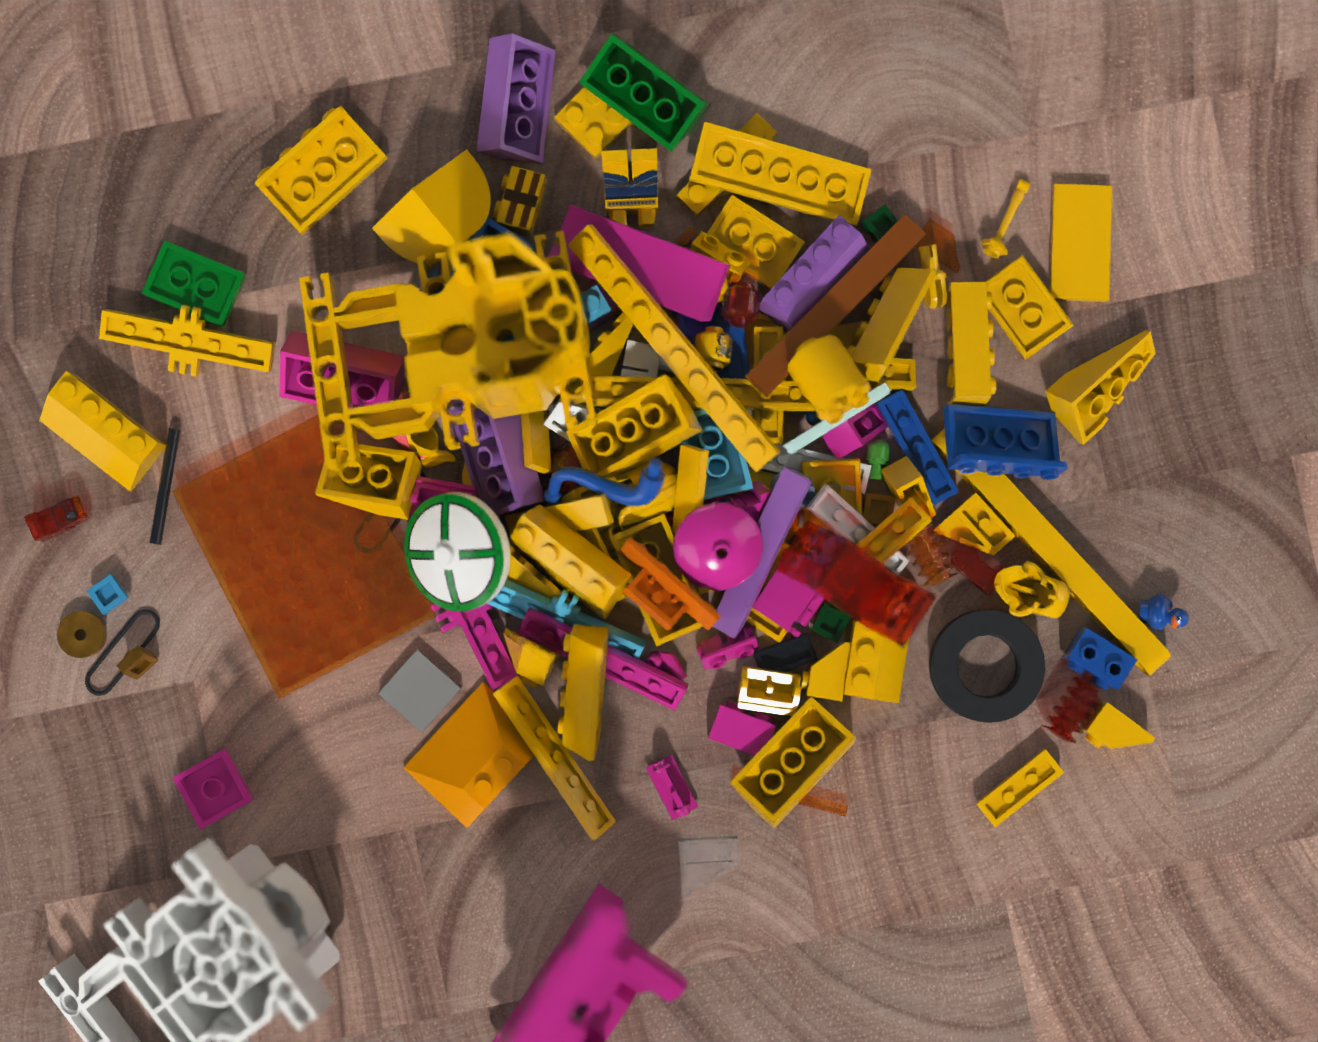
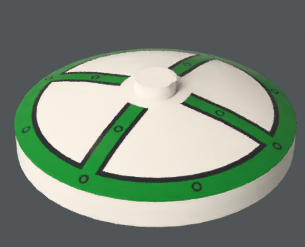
M461 492L440 494L424 501L414 511L408 522L404 538V554L407 568L417 588L432 603L450 611H469L487 604L501 591L510 567L509 542L504 527L497 515L480 499Z

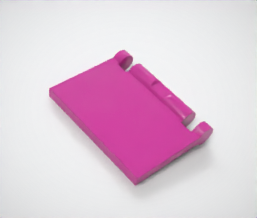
M791 548L756 599L753 608L798 638L801 632L792 627L794 621L796 620L806 627L830 591L820 584L823 580L822 574L826 571Z

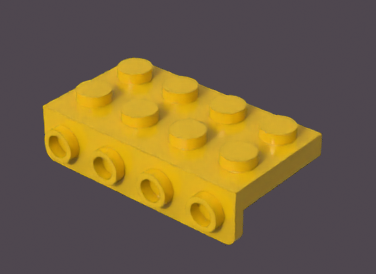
M342 106L328 110L323 115L321 123L315 128L307 129L301 135V141L293 148H286L279 155V160L273 166H267L257 175L258 179L255 181V185L302 236L388 159Z

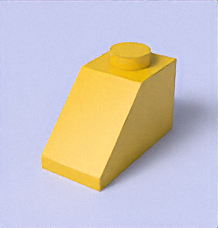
M907 456L881 469L888 490L895 497L898 508L911 497L931 518L936 516L924 479Z
M841 642L809 666L808 672L803 671L801 689H805L806 696L842 702L851 643Z
M1104 701L1099 702L1080 728V730L1087 734L1084 739L1098 749L1101 746L1113 749L1153 743L1155 740L1153 735L1111 704Z

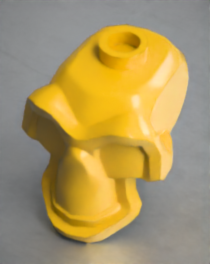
M1026 561L1023 567L1015 565L1005 568L995 577V589L1001 599L1009 604L1008 611L1013 616L1022 617L1036 614L1056 619L1064 613L1068 605L1069 588L1067 585L1046 576L1042 569L1033 562Z

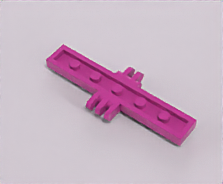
M436 604L429 607L431 612L441 609ZM485 604L473 610L461 612L444 609V613L434 617L437 623L446 618L450 622L440 627L441 632L444 633L461 625L492 690L504 685L516 676L520 677L516 673L513 662L488 613V610L494 608L493 606Z

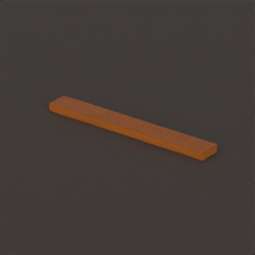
M904 214L758 362L745 378L767 398L789 376L788 364L795 356L798 347L808 339L828 336L925 237L926 233Z

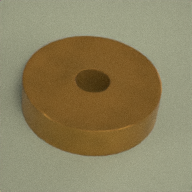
M76 611L68 614L62 619L57 629V641L60 648L67 655L75 658H87L97 654L103 648L107 639V629L103 620L98 615L88 611ZM81 629L86 632V637L83 640L78 637V632Z

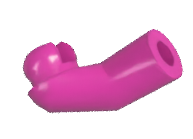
M656 650L652 651L646 658L647 664L660 670H666L670 675L680 680L687 677L676 655L673 653Z

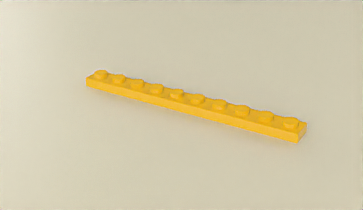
M592 224L587 225L568 246L755 472L762 469L781 452L596 228Z

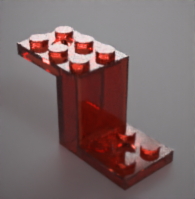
M808 520L797 530L794 541L781 554L779 563L775 568L782 575L812 590L859 625L904 648L938 597L929 589L900 577L850 539Z

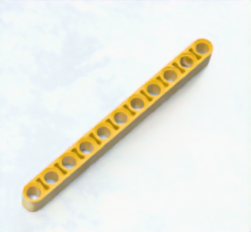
M944 428L931 441L937 452L947 461ZM955 470L1056 580L1067 585L1069 594L1121 650L1137 659L1135 665L1144 674L1150 677L1171 657L1166 647L1005 474L989 476L987 472L978 471L972 474H962L960 470Z

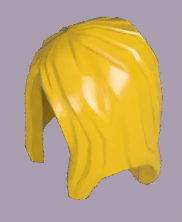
M649 461L634 470L616 477V482L630 479L632 483L627 485H638L641 470L649 466ZM662 462L661 469L665 473V480L661 491L653 501L643 506H627L620 512L618 518L622 528L643 523L674 509L678 471L673 466Z

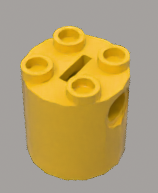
M828 335L818 339L811 338L806 340L798 347L795 356L788 364V372L803 395L815 408L817 416L821 420H827L830 425L839 422L844 417V413L852 408H861L870 400L867 395L870 390V384L859 372L856 363L836 336Z

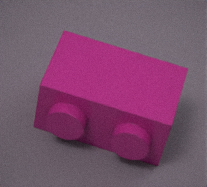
M727 701L726 706L719 704L708 739L755 756L772 738L776 725L770 722L771 716L755 711L754 716L744 713L743 709L738 708L736 703Z

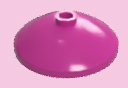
M724 502L705 504L691 511L678 526L673 541L674 558L683 576L692 584L712 591L731 589L746 581L756 570L763 551L762 535L754 519L742 508ZM725 548L726 553L723 556H717V549Z

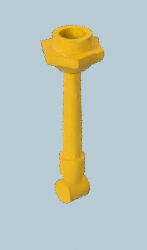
M1023 179L1018 181L1015 188L1016 191H1014L1010 199V205L996 236L981 240L980 243L984 248L983 252L987 256L999 258L1000 255H1007L1008 251L1002 238L1031 183Z

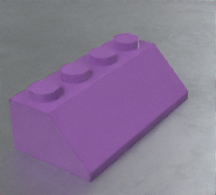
M513 33L489 39L477 143L478 153L500 160L543 163L556 50Z
M838 215L764 296L759 309L778 326H783V330L788 333L870 250L862 234Z
M464 404L450 410V413H461L463 411ZM479 408L474 409L479 445L472 447L468 442H464V436L469 435L467 424L454 425L472 486H475V496L489 506L498 518L545 502L544 492L537 471L524 466L520 415L493 419Z

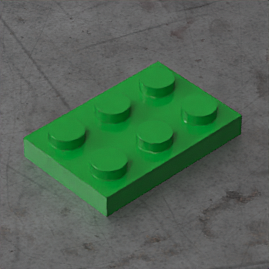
M164 240L141 294L180 310L182 305H187L190 307V315L193 307L200 308V319L225 328L247 275Z

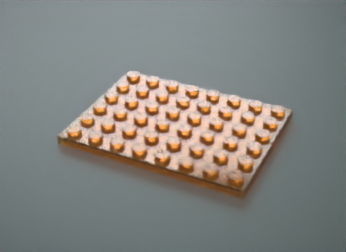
M319 415L306 420L172 491L278 699L295 692L436 617L429 600L421 593L412 580L407 568L405 554L385 516L322 498L315 494L325 461ZM337 425L334 426L332 431L334 436L341 434Z

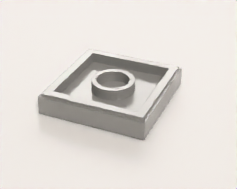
M417 649L378 694L422 733L462 688Z

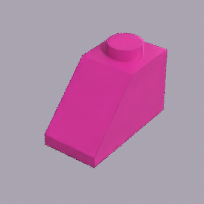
M873 403L828 431L822 437L828 449L838 460L863 446L888 426L876 403Z

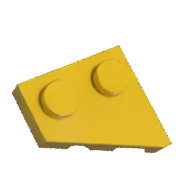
M976 492L933 529L937 534L954 539L990 555H995L1015 537L1012 531Z

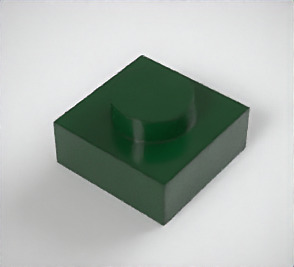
M884 204L860 223V225L872 240L877 243L898 220Z
M823 604L811 630L838 643L851 617Z

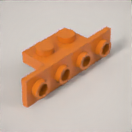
M630 537L618 553L640 571L623 592L667 631L673 627L685 611L707 630L720 619L721 615L716 612L713 605L697 596L690 585L674 576L667 565L658 562L648 553L644 545L635 542Z

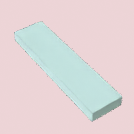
M886 382L881 383L868 392L867 395L870 400L866 405L858 409L852 408L844 413V417L839 422L830 425L827 420H822L783 444L782 446L786 453L790 455L890 394V389Z

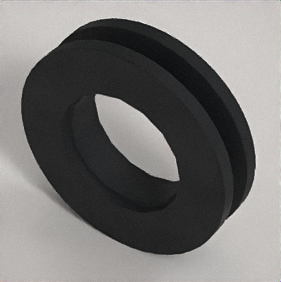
M978 610L956 617L940 631L931 648L929 673L934 690L949 709L970 720L994 723L1019 715L1033 703L1043 685L1045 658L1038 638L1023 621L1002 611ZM989 635L999 638L1009 646L1015 657L1016 670L1013 680L1005 690L996 695L980 696L964 686L958 674L957 662L961 650L969 641L979 636Z

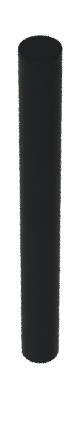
M168 429L149 542L153 544H162L180 430Z

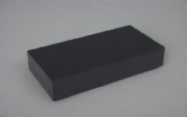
M808 632L801 634L798 638L795 636L753 653L758 668L787 672L818 660Z

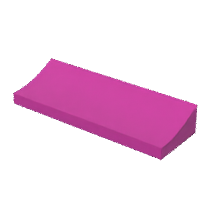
M569 206L560 231H564L571 271L596 280L568 246L587 225L592 224L660 306L701 322L711 321L730 264L578 206ZM554 243L547 258L559 256L560 246H556Z

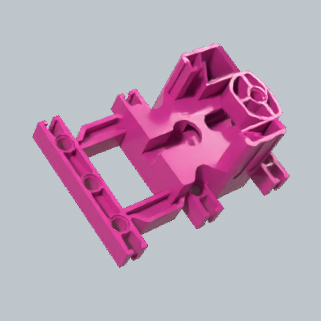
M599 883L492 1042H605L626 1012L636 993L641 994V992L652 991L669 1003L682 995L688 982L685 978L686 976L624 934L629 927V923L623 919L626 915V910L621 908L624 901ZM579 1000L589 1006L585 1010L579 1008L574 1016L570 1015Z

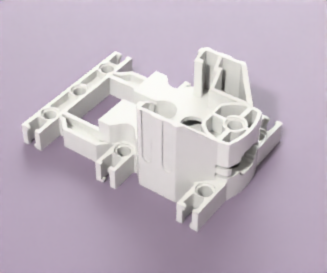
M209 838L191 850L173 866L189 888L177 895L155 915L152 914L141 898L117 913L104 927L119 946L88 971L76 955L73 954L39 980V983L84 1042H141L106 996L123 980L129 985L171 1042H250L247 1037L281 1010L285 1012L295 1027L300 1030L329 1007L335 1000L318 978L340 960V952L324 932L330 920L321 901L310 885L286 863L275 867L259 846L250 844L227 860Z

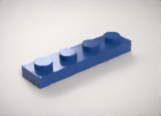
M903 389L878 402L876 406L904 457L907 456L922 475L933 506L958 493V488Z

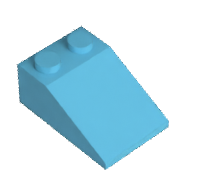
M704 409L694 411L703 431L679 445H691L709 451L704 500L753 489L745 458Z

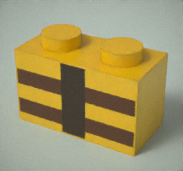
M511 166L510 173H505L502 180L501 190H504L502 201H497L494 208L493 218H497L496 223L510 231L532 236L547 185L546 175Z

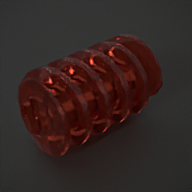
M1074 676L1072 680L1077 687L1068 685L1066 688L1071 697L1062 695L1059 699L1064 707L1057 705L1053 707L1058 717L1048 715L1046 719L1051 724V727L1041 726L1063 741L1075 744L1077 741L1072 736V732L1082 734L1083 730L1078 723L1089 724L1090 721L1085 716V713L1095 714L1096 711L1091 705L1092 702L1102 704L1103 701L1098 696L1099 691Z

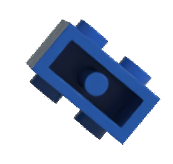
M1080 627L1062 658L1068 661V668L1080 675L1086 672L1094 677L1092 683L1105 691H1108L1109 688L1119 690L1137 661L1136 658L1095 632Z

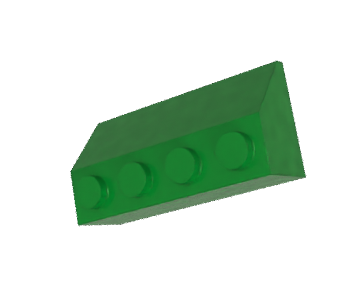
M615 34L609 36L579 81L582 86L670 152H673L695 128L711 105L621 36Z

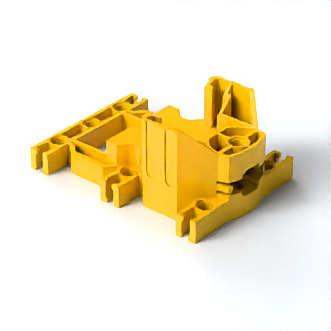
M564 231L555 232L557 238L555 245L560 246V255L548 258L545 257L543 250L546 249L545 241L547 239L545 234L534 236L537 256L509 233L494 238L485 237L466 243H453L448 250L449 257L446 252L435 254L436 260H440L442 264L441 277L429 278L428 269L433 268L432 262H428L425 255L418 256L416 258L422 292L412 284L397 283L349 292L338 306L335 281L329 273L320 274L325 294L323 298H313L312 290L315 289L311 276L299 278L325 464L330 470H341L336 458V447L338 445L347 444L349 456L346 457L350 468L362 466L357 430L359 429L376 440L428 431L441 415L445 444L449 450L461 448L460 442L454 440L453 427L454 425H462L464 423L467 424L469 435L464 436V442H468L471 447L478 446L479 439L474 409L479 408L493 419L546 410L557 394L561 395L565 424L568 429L576 428L577 423L576 416L572 417L571 405L586 402L589 414H586V426L597 425L588 371L590 355L589 328L578 290L573 281ZM451 262L456 271L454 275L452 274ZM444 289L439 294L433 295L436 290ZM328 310V314L324 319L316 320V315L319 311ZM399 320L401 335L408 347L409 356H405L411 398L353 408L342 330ZM503 336H514L513 341L500 342ZM336 366V372L333 376L324 377V372L328 367ZM573 382H580L583 384V388L578 393H570L568 391L569 385ZM457 402L464 404L461 413H450V408L453 404ZM344 423L345 429L343 433L334 436L332 434L334 426Z

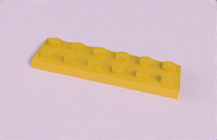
M704 122L689 181L834 221L840 215L849 224L856 227L872 169Z

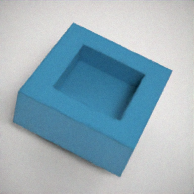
M109 574L87 590V593L103 615H107L130 599L114 574Z

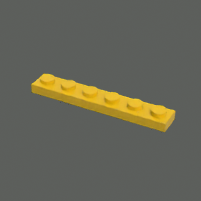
M516 676L510 679L492 694L591 840L599 838L616 822L567 748L562 745L561 739L519 677Z

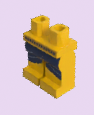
M657 148L631 150L632 181H629L627 150L601 151L606 216H609V219L627 225V215H638L639 228H654L656 214H658Z

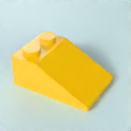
M346 444L336 447V458L341 470H330L324 461L315 492L317 496L377 515L409 519L413 504L410 502L417 477L420 476L422 465L415 452L359 444L362 466L350 468L346 457L349 456Z

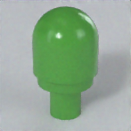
M880 438L871 440L866 448L865 461L868 465H872L870 479L874 480L882 479L881 469L887 467V463H889V445Z

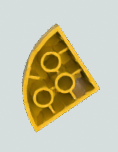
M466 149L412 188L372 229L389 248L409 261L417 263L416 257L425 255L428 262H432V264L440 262V260L435 258L436 253L446 252L449 255L448 250L453 243L469 242L468 239L483 226L488 217L491 202L490 190L481 167Z

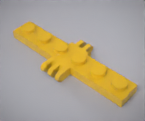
M182 305L180 315H175L173 322L111 309L102 310L99 339L168 352L169 372L175 373L178 362H180V374L187 375L189 364H191L190 375L198 377L201 359L268 373L272 371L275 342L206 329L205 321L200 320V308L193 307L191 318H189L190 307Z

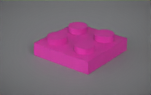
M227 748L172 778L200 830L255 800Z

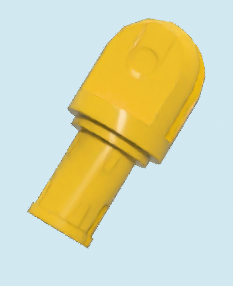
M937 244L918 247L922 269L937 271L923 298L925 305L930 309L942 308L947 302L945 283L947 274L946 272L943 273V270L939 268Z

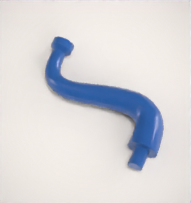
M652 458L649 461V466L641 470L638 485L632 486L610 480L582 468L562 467L551 476L549 489L544 493V500L549 504H559L562 500V492L560 491L562 482L573 481L598 494H606V498L628 506H643L658 496L665 480V473L661 469V460Z

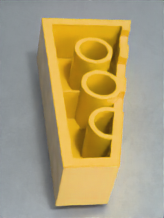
M951 282L947 290V331H952V336H948L947 357L948 359H953V364L949 365L947 375V387L953 388V396L950 401H947V404L985 407L991 396L996 392V379L991 377L990 366H994L995 352L994 348H989V338L993 337V321L988 320V309L992 307V293L987 292L986 282Z

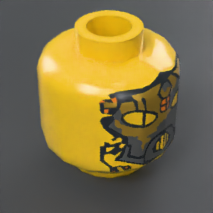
M709 326L706 327L705 331L696 335L694 339L695 349L715 372L723 371L724 367L730 364L733 340L730 335L723 332V328Z

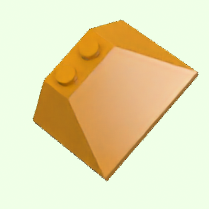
M484 681L403 767L466 828L473 823L534 757V754L492 694L495 691Z

